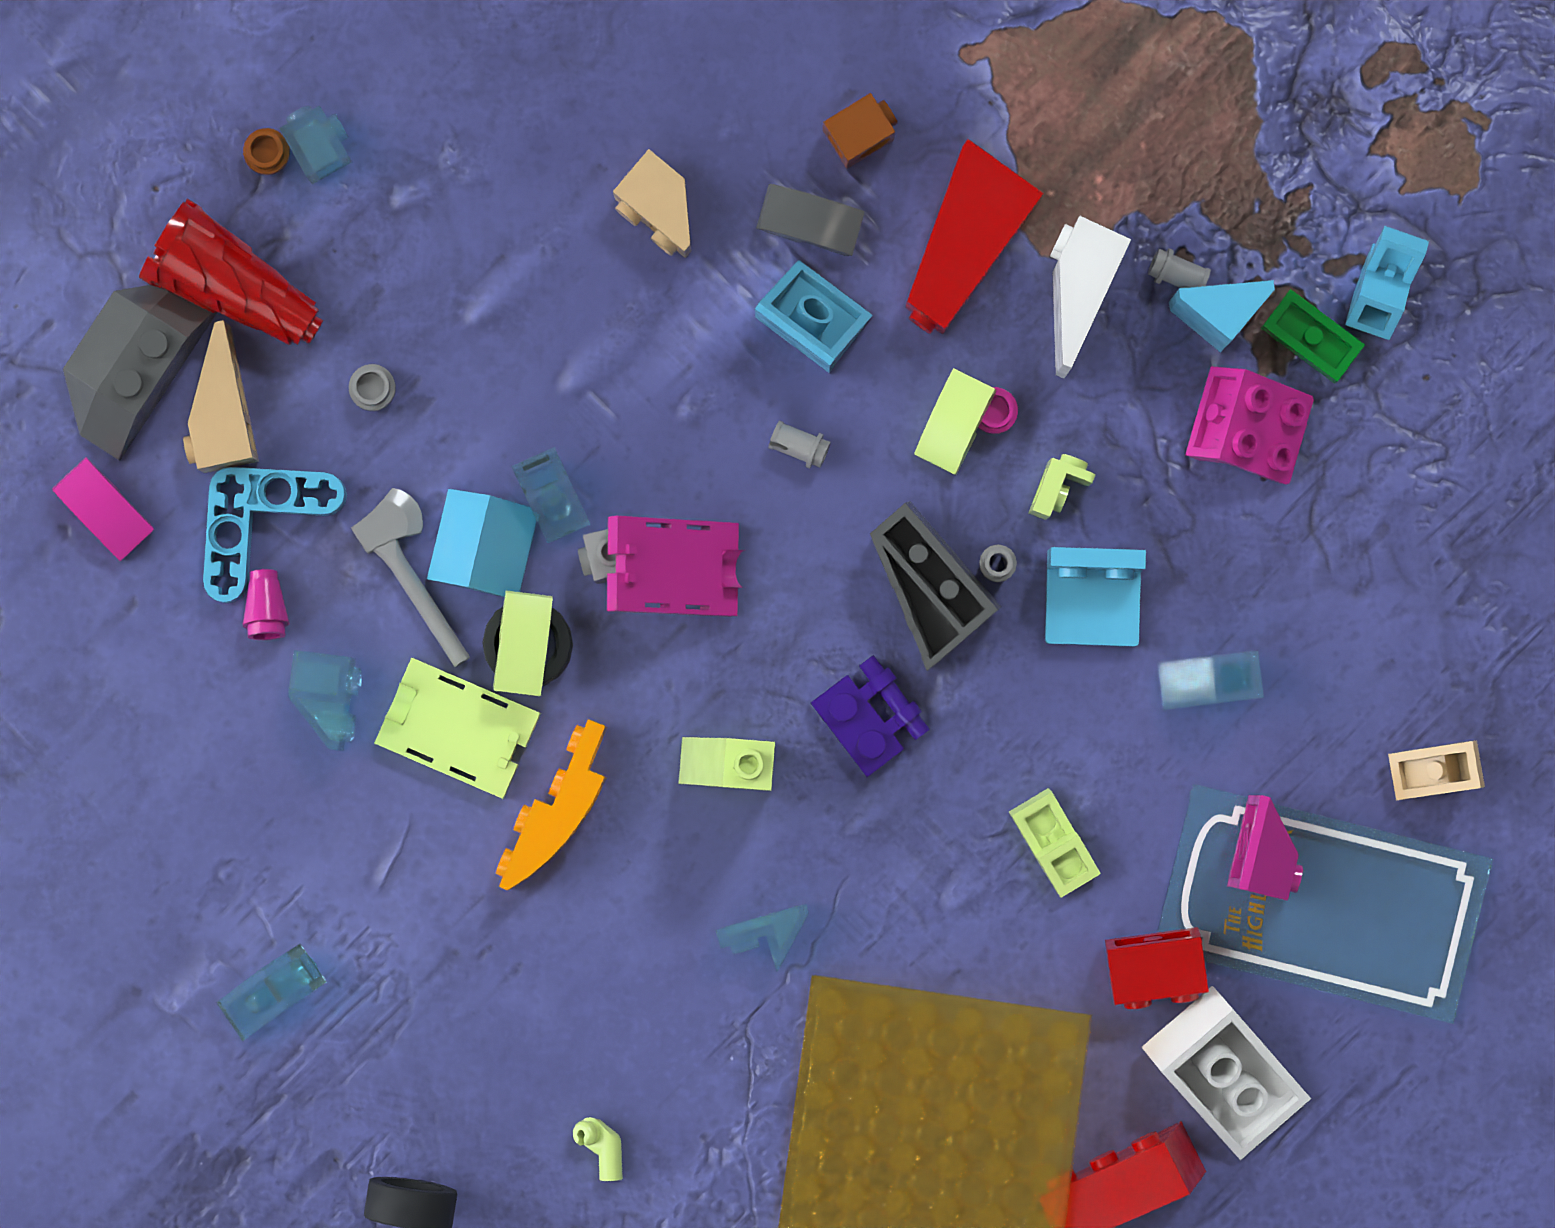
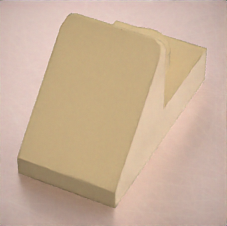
M1477 740L1388 754L1396 800L1485 787Z

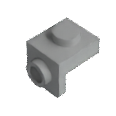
M608 529L583 535L585 547L577 549L584 576L592 574L596 584L607 582V573H616V555H608Z

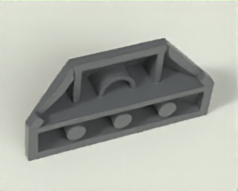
M151 285L113 291L63 368L79 434L116 459L121 460L217 312L212 313L165 289Z

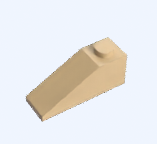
M224 320L214 322L188 420L190 436L183 437L189 464L196 463L197 469L203 473L259 462L231 326Z

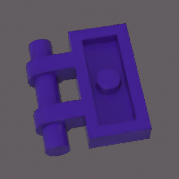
M874 655L859 665L860 669L869 679L867 684L858 689L851 678L846 675L810 703L866 777L904 750L893 735L900 728L905 726L914 740H917L930 730L919 715L922 710L915 701L910 703L894 683L897 677L889 667L884 669ZM878 692L895 713L885 723L868 702Z

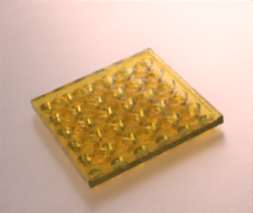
M812 975L778 1228H1065L1092 1014Z

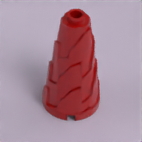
M188 198L177 209L154 245L156 249L153 253L156 255L153 259L148 256L139 274V278L151 286L165 289L212 313L219 312L245 326L261 330L288 345L291 343L298 345L301 340L310 344L324 321L317 317L319 309L314 306L316 304L315 301L289 284L277 270L255 255L250 246L208 216L198 204Z

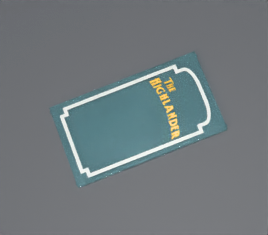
M1193 784L1189 792L1190 800L1157 933L1198 927L1202 939L1205 962L1454 1024L1490 871L1493 868L1492 858L1274 804L1299 854L1297 864L1303 866L1299 889L1297 893L1290 892L1288 901L1232 888L1228 887L1227 883L1248 797Z

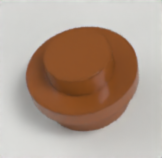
M262 128L248 136L244 143L243 156L247 165L254 172L261 175H273L280 172L287 165L290 158V146L286 138L277 130Z

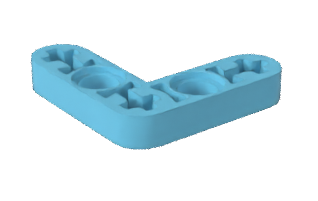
M238 467L223 468L216 472L210 482L203 575L204 588L207 594L216 601L232 603L241 599L246 593L249 583L253 512L315 516L334 515L346 503L347 492L343 482L333 474L325 472ZM232 476H236V483L244 486L243 493H238L234 497V509H244L242 518L232 514L217 516L218 507L228 510V495L221 493L220 487L221 485L228 484ZM281 478L290 484L291 495L287 502L275 505L268 501L265 491L271 481ZM307 479L304 484V488L307 490H320L322 482H329V488L337 491L336 499H329L327 507H321L320 500L314 497H303L305 506L297 507L301 495L298 480ZM233 522L241 529V541L237 546L226 549L217 542V530L224 523ZM215 553L227 557L241 555L240 564L230 561V576L238 578L237 586L230 587L227 595H222V588L214 585L215 577H222L224 573V562H214Z

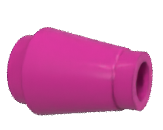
M272 569L251 571L249 573L250 581L248 583L243 627L248 631V638L252 640L283 638L286 635L285 627L290 623L278 580V572Z

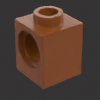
M869 93L823 122V132L846 169L894 141L895 130L893 126L898 124L888 104L884 100L877 103L873 95Z

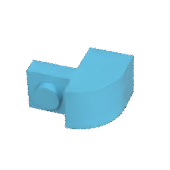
M1384 226L1376 244H1372L1363 265L1345 325L1390 340L1405 310L1410 285L1426 255L1429 241Z

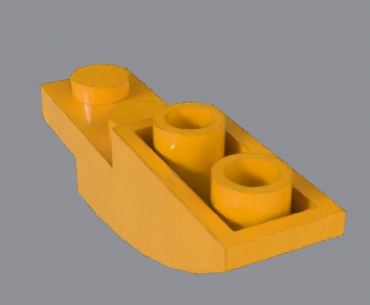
M590 719L587 720L585 727L576 725L566 751L574 753L567 771L561 768L558 769L548 793L556 797L553 805L539 799H534L532 807L524 804L518 815L513 830L521 834L514 851L506 848L500 859L495 873L502 876L499 887L510 890L531 877L564 847L583 823L607 779L606 776L590 770L607 726Z

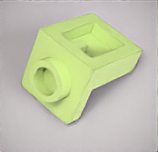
M1062 454L1060 460L1051 458L1047 462L1029 514L1046 520L1051 516L1052 510L1060 513L1070 489L1069 486L1063 484L1064 479L1067 478L1089 486L1093 483L1096 474L1086 471L1088 463L1076 457Z

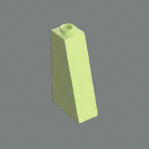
M682 737L679 784L772 791L775 742L731 738Z

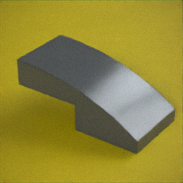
M769 184L756 229L796 243L805 242L843 256H852L865 211L806 192Z

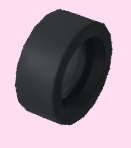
M503 607L498 609L487 623L482 641L485 660L494 674L500 641L499 633ZM554 608L551 610L550 628L554 633L556 646L554 655L545 665L542 686L547 685L562 674L570 662L573 649L570 627L561 613Z
M397 1177L370 1178L364 1216L371 1221L400 1228H452L457 1191L448 1186L415 1179Z

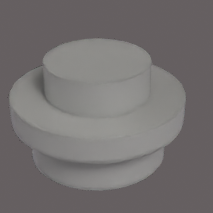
M364 365L358 368L350 378V397L357 406L364 410H381L388 406L395 396V380L391 373L380 365Z

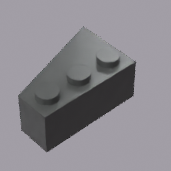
M911 501L904 503L870 533L927 671L1002 607Z

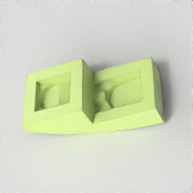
M953 368L930 415L914 455L957 475L977 435L976 430L997 390Z
M505 591L499 633L500 641L493 683L494 691L541 696L551 620L552 596Z
M1049 788L1009 811L1017 828L1060 898L1101 874L1081 838L1074 831Z

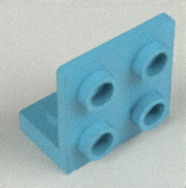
M1051 547L1047 551L1045 642L1047 644L1137 646L1139 644L1141 571L1146 566V550Z

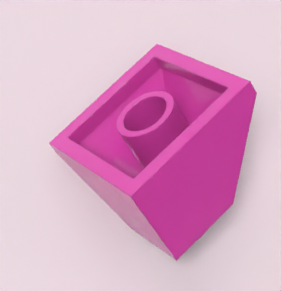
M1248 795L1227 886L1288 901L1290 892L1297 893L1302 879L1303 866L1297 864L1299 854L1271 798L1263 795Z

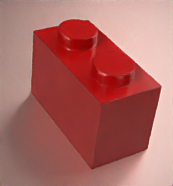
M1198 927L1105 940L1115 1005L1124 1004L1125 1009H1141L1151 1006L1152 1000L1170 998L1173 1003H1186L1197 1000L1200 993L1209 992L1202 939Z

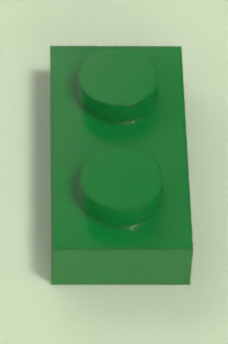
M1292 289L1286 293L1261 327L1263 331L1334 384L1339 381L1365 346L1364 343Z

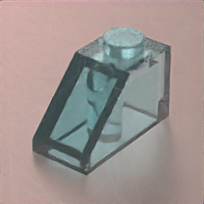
M298 944L262 967L216 1003L241 1040L244 1041L324 985L326 980L319 972L315 961L309 957L302 945Z

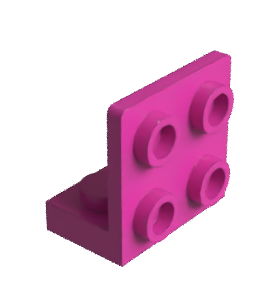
M1211 366L1185 455L1199 461L1230 464L1279 484L1287 485L1292 478L1314 401L1313 396L1246 369Z

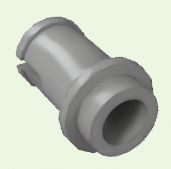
M1170 248L1167 251L1161 249L1156 251L1148 270V275L1155 277L1154 282L1160 284L1163 280L1180 288L1206 286L1211 269L1201 267L1173 255L1174 250Z
M779 420L768 448L806 462V467L809 469L812 465L821 468L831 442L824 440V434L822 433L814 436Z
M999 544L985 549L979 561L980 571L984 577L994 582H1002L1009 579L1015 572L1017 565L1016 556L1012 550ZM1002 557L1001 559L1005 565L1002 572L992 570L989 565L990 558Z

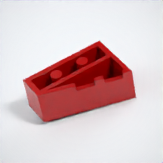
M1182 1121L1158 1133L1154 1131L1134 1140L1130 1147L1117 1153L1115 1150H1110L1089 1161V1167L1075 1173L1073 1168H1070L1052 1176L1047 1180L1050 1186L1042 1193L1039 1199L1053 1228H1114L1190 1195L1206 1173V1170Z

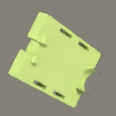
M411 658L374 743L504 799L519 764L511 761L518 744L527 747L541 713ZM441 675L465 685L464 690L440 680ZM486 694L507 703L508 706L504 708L482 697ZM409 749H412L414 751H417L421 754L433 758V761L429 762L423 758H420L416 755L409 753L408 751ZM452 767H454L458 770L475 776L476 780L473 781L467 777L451 771Z

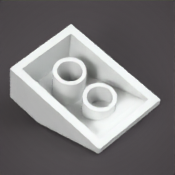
M1079 216L1074 227L1067 224L1064 225L1050 257L1058 260L1053 270L1055 367L1056 375L1061 378H1065L1072 368L1131 239L1082 216Z
M1211 986L1208 989L1209 992L1203 993L1144 1044L1142 1049L1241 1160L1311 1098L1219 992Z

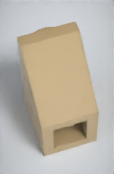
M648 149L613 190L614 198L619 202L615 209L634 226H637L642 221L655 233L652 235L651 240L667 254L672 256L677 251L686 258L691 252L685 179Z

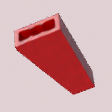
M969 139L962 146L905 307L912 312L908 317L910 321L929 334L934 329L942 335L1039 204L1044 194Z

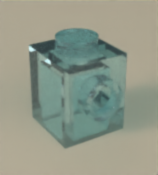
M305 106L291 113L286 118L287 124L279 128L311 184L352 163L342 144V141L349 138L336 113L327 117L321 106L311 109L310 106Z

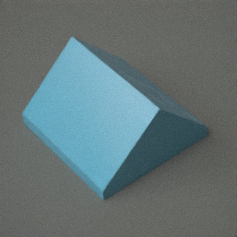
M800 260L791 267L755 308V318L828 373L834 368L873 316Z
M1274 280L1179 288L1169 301L1170 311L1221 352L1275 290Z
M448 489L427 579L500 597H505L506 590L520 592L540 510L491 495Z

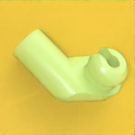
M589 1117L578 1122L573 1129V1138L578 1145H585L599 1156L600 1181L622 1180V1149L619 1134L600 1119Z

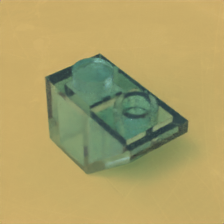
M294 650L288 697L328 749L344 751L345 742L352 743L354 737L356 716L349 714L351 695L358 696L362 670L361 668H355V658Z
M1258 650L1158 664L1164 710L1264 697Z

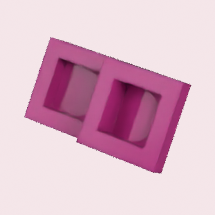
M87 457L52 488L53 492L119 561L127 556L154 530L153 526Z

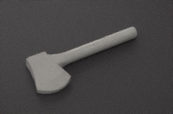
M392 488L375 509L352 526L351 529L367 554L375 552L390 567L453 666L457 667L468 660L470 656L407 561L398 542L400 539L422 533L423 517L418 503L409 494Z

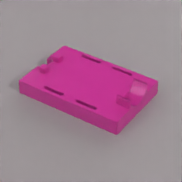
M632 516L608 517V555H616V573H607V611L722 617L737 616L738 588L744 587L740 586L737 581L736 563L741 552L745 551L738 550L739 523ZM646 524H659L661 528L646 527ZM687 526L701 527V530L687 529ZM645 603L660 604V608L645 607ZM686 605H698L700 610L686 609Z

